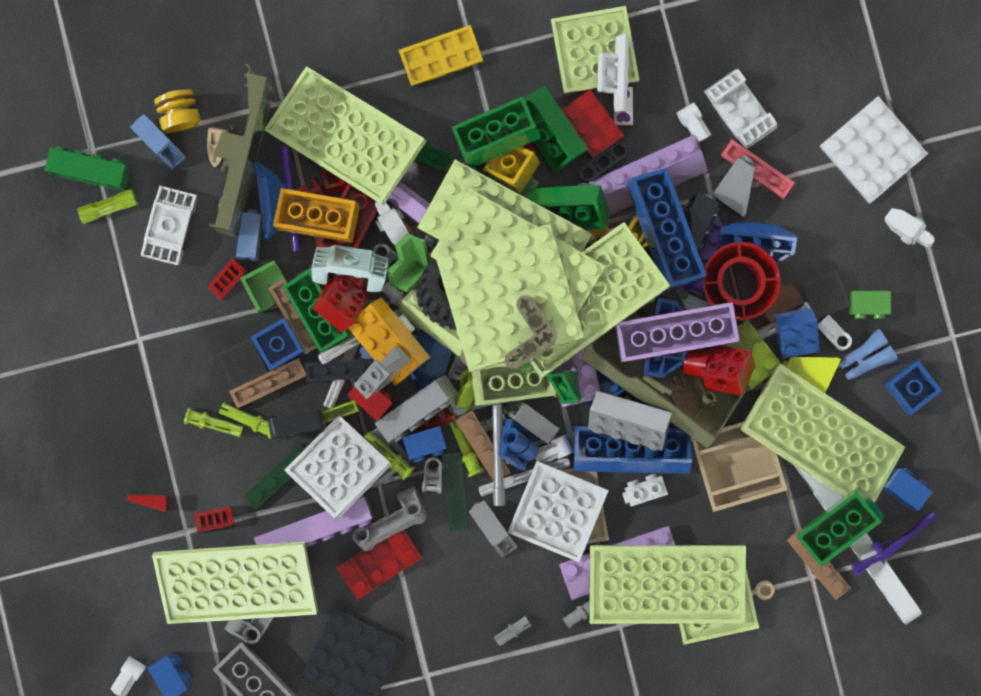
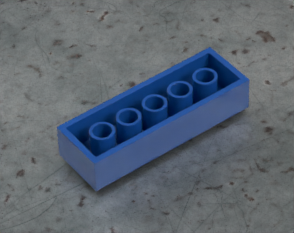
M667 167L631 178L626 186L653 261L670 285L665 292L700 282L707 275Z
M575 426L574 471L690 474L692 465L691 436L680 428H669L662 451L652 450L640 444L635 445L627 440L614 439L607 434L595 433L588 429V426Z

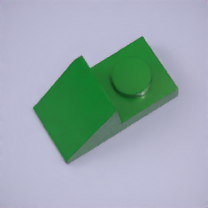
M561 370L550 372L547 375L563 404L577 403L582 398L574 384L579 374L578 372Z

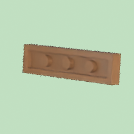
M284 278L268 287L303 350L308 354L317 349V346L282 287L287 284Z
M298 358L229 392L236 407L240 408L306 377L305 369Z
M472 409L455 418L494 481L493 443ZM503 461V471L505 477L511 472L509 471L508 467Z
M800 528L786 539L787 542L832 597L837 600L851 587L829 561L822 567L796 537L802 529Z

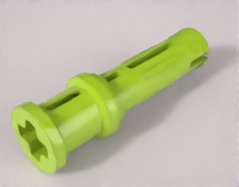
M225 402L222 404L221 407L228 411L220 409L219 414L250 426L253 432H261L271 439L268 421L264 420L262 416L255 417Z
M192 408L187 409L184 424L186 425L188 423L199 426L200 429H205L206 427L238 436L239 438L243 431V425L213 418L207 412H196Z
M456 420L450 422L449 425L463 455L461 460L465 462L469 472L468 477L485 471L484 468H481L476 452L473 451L471 444Z
M372 431L366 434L364 439L392 464L389 468L398 472L404 481L413 472L415 467L405 462L402 455H396Z

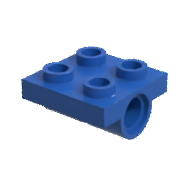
M506 419L498 454L501 458L519 470H526L527 461L536 458L539 453V447L532 441L533 434L513 419Z

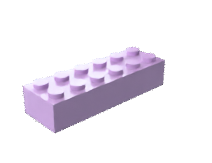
M733 302L624 321L615 326L621 362L739 341Z
M365 496L359 498L337 521L327 511L257 536L254 539L256 545L305 541L306 547L316 544V540L319 538L325 541L335 537V532L340 531L341 534L352 531V526L358 524L359 528L371 523L370 519H373L374 516Z

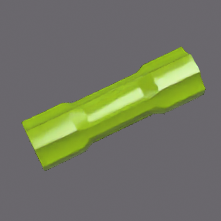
M129 189L99 202L79 207L77 211L82 223L85 224L107 214L138 205L133 190Z

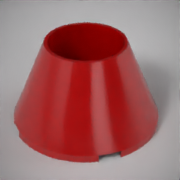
M736 242L723 246L710 257L704 268L707 276L702 279V284L708 302L711 306L733 302L736 320L752 319L765 313L775 302L779 294L781 284L779 268L773 257L755 244ZM742 266L752 273L755 279V290L749 299L736 300L725 292L722 278L728 267Z

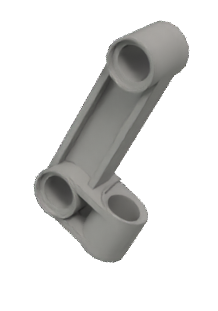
M414 485L397 494L398 500L403 507L402 509L367 527H360L354 531L353 539L362 550H371L375 544L426 520V511Z
M274 617L254 618L251 621L248 619L229 620L224 629L243 641L254 644L262 639ZM251 629L257 632L256 640H252L249 637Z

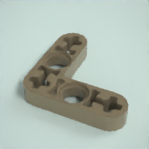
M527 295L519 297L516 306L534 333V336L506 354L505 363L511 369L520 368L552 347L557 340L556 334L534 300ZM521 301H530V309L532 311L536 309L537 312L531 313L528 316V318H526L525 314L529 313L526 310V308H520V306H522ZM534 316L542 318V324L538 327L531 325V319ZM544 333H547L548 335L552 334V342H543L541 345L544 346V348L540 349L539 344L535 341V339L538 338V340L541 341L542 339H544ZM529 343L536 346V352L532 355L525 352V347ZM519 349H521L522 353L527 357V359L523 360V357H520L517 360V365H515L514 363L509 364V361L511 360V355H513L514 357L520 355V353L518 352Z

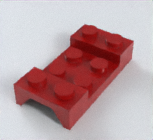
M404 529L375 544L371 550H362L336 568L358 600L423 557Z

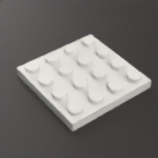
M879 96L820 145V148L869 204L928 154Z
M338 416L285 471L337 521L392 464L342 417Z
M537 461L508 533L580 562L609 490Z

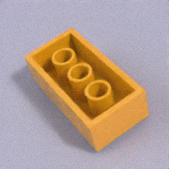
M281 188L273 226L282 231L353 243L360 205L352 200Z
M382 297L368 305L360 313L355 324L348 328L375 361L379 360L382 362L396 346L411 359L392 380L395 386L405 380L430 358Z

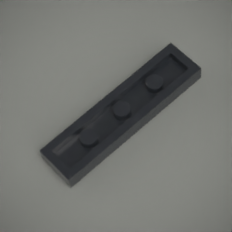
M368 358L329 361L326 364L321 362L305 363L306 382L359 379L375 360Z

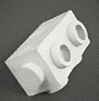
M656 474L645 477L646 481L640 483L638 480L628 482V487H625V492L622 493L625 504L629 503L630 506H634L668 495L662 476L657 477Z

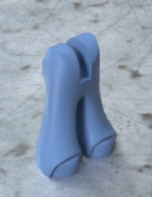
M880 329L876 330L864 344L839 362L841 369L850 366L854 362L856 367L845 373L848 380L856 378L876 367L898 361L890 345L874 356L863 360L867 355L888 344Z

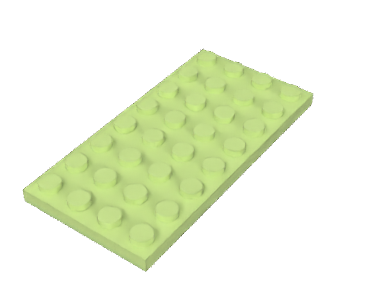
M307 66L264 129L272 136L382 205L385 204L426 143L423 137Z
M454 160L417 227L440 240L468 191L472 189L536 227L550 224L554 237L580 252H583L592 235L457 160Z
M470 189L430 256L436 260L437 257L537 227ZM554 237L578 315L606 266Z
M624 222L582 252L606 266L578 314L584 338L549 348L530 360L529 362L541 378L548 375L670 287L667 280Z
M781 364L776 366L740 429L840 496L845 497L860 485L874 503L905 449V446Z
M305 541L154 552L152 555L167 624L315 615L318 613Z
M590 545L589 623H745L746 546Z

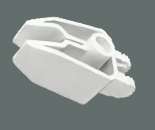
M377 201L375 202V207L380 214L377 216L378 221H376V224L380 231L385 230L391 242L396 244L406 234H409L402 222L404 216L399 208L396 210L394 207L390 209L386 202L384 205Z
M893 208L885 217V222L889 228L901 237L900 239L906 244L914 245L917 242L926 248L933 245L935 238L925 230V221L921 218L913 217L903 210Z

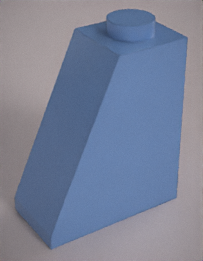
M144 114L130 127L172 170L186 158Z
M247 210V213L242 212L236 257L240 260L260 261L263 223L262 215L259 214L258 210Z

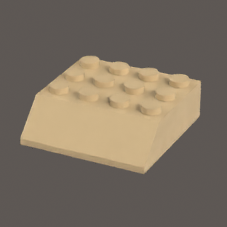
M745 421L723 427L715 441L708 448L691 437L713 512L787 490L777 453L740 430Z

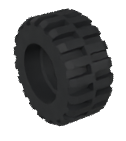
M433 258L426 265L418 282L416 290L417 302L420 308L423 307V314L425 316L428 315L431 322H437L443 328L448 326L449 329L456 330L448 297L441 291L439 283L443 282L438 263Z

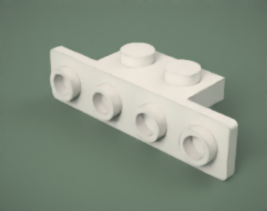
M628 34L616 37L615 54L602 52L598 55L597 92L614 94V112L616 113L626 111L628 105L627 87L629 80L627 77L629 67L628 50L630 47Z

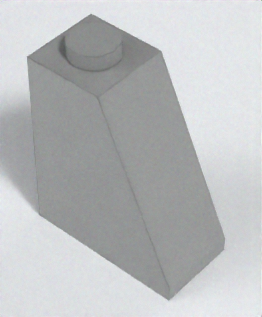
M739 155L712 195L744 217L748 210L756 165L753 164L754 161L750 157Z
M520 400L509 401L502 408L503 413L545 443L549 444L556 437L559 428Z
M485 501L476 503L468 511L502 558L518 547Z

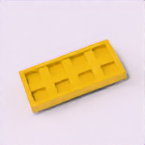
M471 25L399 50L411 87L483 62Z

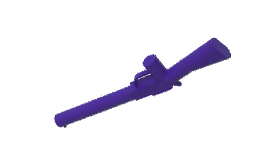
M281 147L285 189L293 190L288 147ZM291 232L293 251L301 250L299 233Z
M931 512L893 543L886 541L891 544L885 549L882 546L886 542L881 545L878 541L874 542L871 546L877 554L851 565L855 576L858 577L872 564L880 561L884 564L885 559L890 557L897 549L932 521L938 520L936 515Z

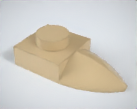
M208 128L207 153L213 167H216L222 160V158L217 157L216 162H212L222 132L229 133V130Z

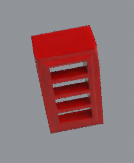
M232 258L207 287L222 300L241 280L240 278L248 272ZM234 267L239 272V274L236 275L230 269ZM227 272L234 278L233 281L225 275ZM221 278L229 284L228 287L220 281ZM216 284H219L224 289L222 293L215 287Z
M131 494L127 496V500L160 511L169 510L168 495Z
M232 506L194 514L198 533L236 525ZM223 511L226 512L227 523H224ZM215 513L219 514L220 524L216 522ZM209 514H211L213 526L209 525ZM200 516H204L206 525L204 528H202Z

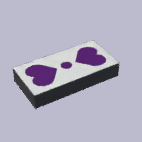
M627 87L628 105L626 111L614 112L613 94V121L617 126H633V87Z

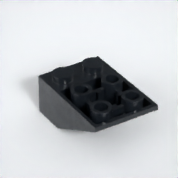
M701 193L691 195L684 211L698 254L704 245L702 243L704 235L707 236L712 226L709 224L712 218H716L720 209L718 208V201Z

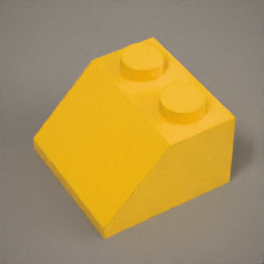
M519 147L489 160L483 168V172L501 185L521 194L540 162L534 152Z

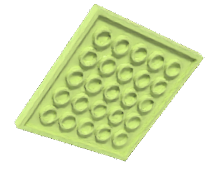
M550 224L436 258L469 372L505 362V356L508 352L534 336V333L516 306L518 298L523 295L530 296L555 332L557 340L552 347L584 338ZM521 301L522 306H520V308H526V310L529 313L525 314L526 318H528V316L531 313L537 312L536 309H534L533 311L530 309V301ZM540 316L532 317V326L538 327L542 324ZM544 333V339H542L541 341H539L538 338L535 339V341L539 344L540 349L544 348V346L541 345L543 342H552V334L548 335L547 333ZM532 343L527 344L525 352L527 354L535 353L536 346ZM519 349L518 352L520 353V355H518L517 357L511 355L510 359L512 360L525 355L522 353V350Z

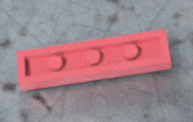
M731 140L721 154V157L731 164L735 163L739 155L750 157L754 161L753 164L756 165L753 179L784 199L795 182L734 140Z

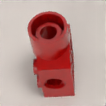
M344 274L334 276L324 286L312 309L339 331H345L355 324L369 297L364 289L369 278H357Z
M721 345L713 346L708 351L699 349L688 350L684 359V373L703 378L706 389L736 395H743L756 366L752 351Z

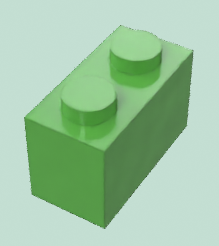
M891 291L849 292V315H855V319H866V315H874V319H885L886 315L891 314Z

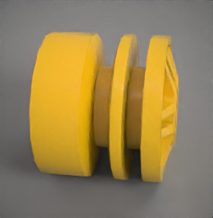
M175 90L155 98V106H158L156 109L157 113L167 114L159 119L163 133L183 131L201 123L198 109H189L196 104V100L191 99L194 97L192 90Z

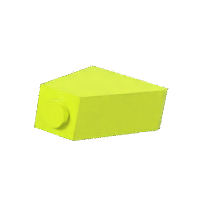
M789 357L787 360H783L782 365L823 393H826L841 359Z

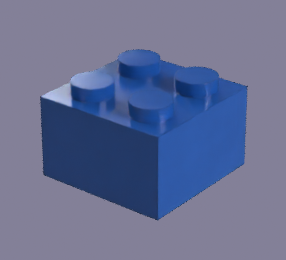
M812 308L774 315L776 345L782 359L820 352L818 323Z
M285 318L251 336L270 371L305 353Z
M918 360L913 361L884 384L907 415L915 413L942 391Z
M441 426L403 437L409 460L414 459V462L425 460V455L431 453L433 457L444 454V449H447Z
M894 468L883 489L909 509L919 511L932 494V491L928 489L930 486L921 479H914V474L908 469Z
M174 652L147 668L163 696H177L192 686L191 682L193 679L190 673L184 671L181 666L183 665L181 658L178 654L175 655Z

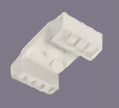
M735 69L704 92L733 135L745 149H748L777 129V122L771 113L767 114L744 83L746 81L745 77L738 69Z
M159 185L145 233L141 256L174 265L181 264L184 255L182 249L192 212L195 213L198 202L197 195Z

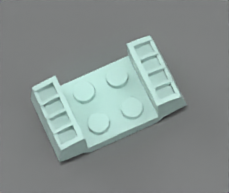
M339 245L316 247L311 268L312 279L316 283L326 285L329 272L337 275H351L357 278L364 277L369 278L367 291L381 292L386 279L389 258L376 255L371 250Z

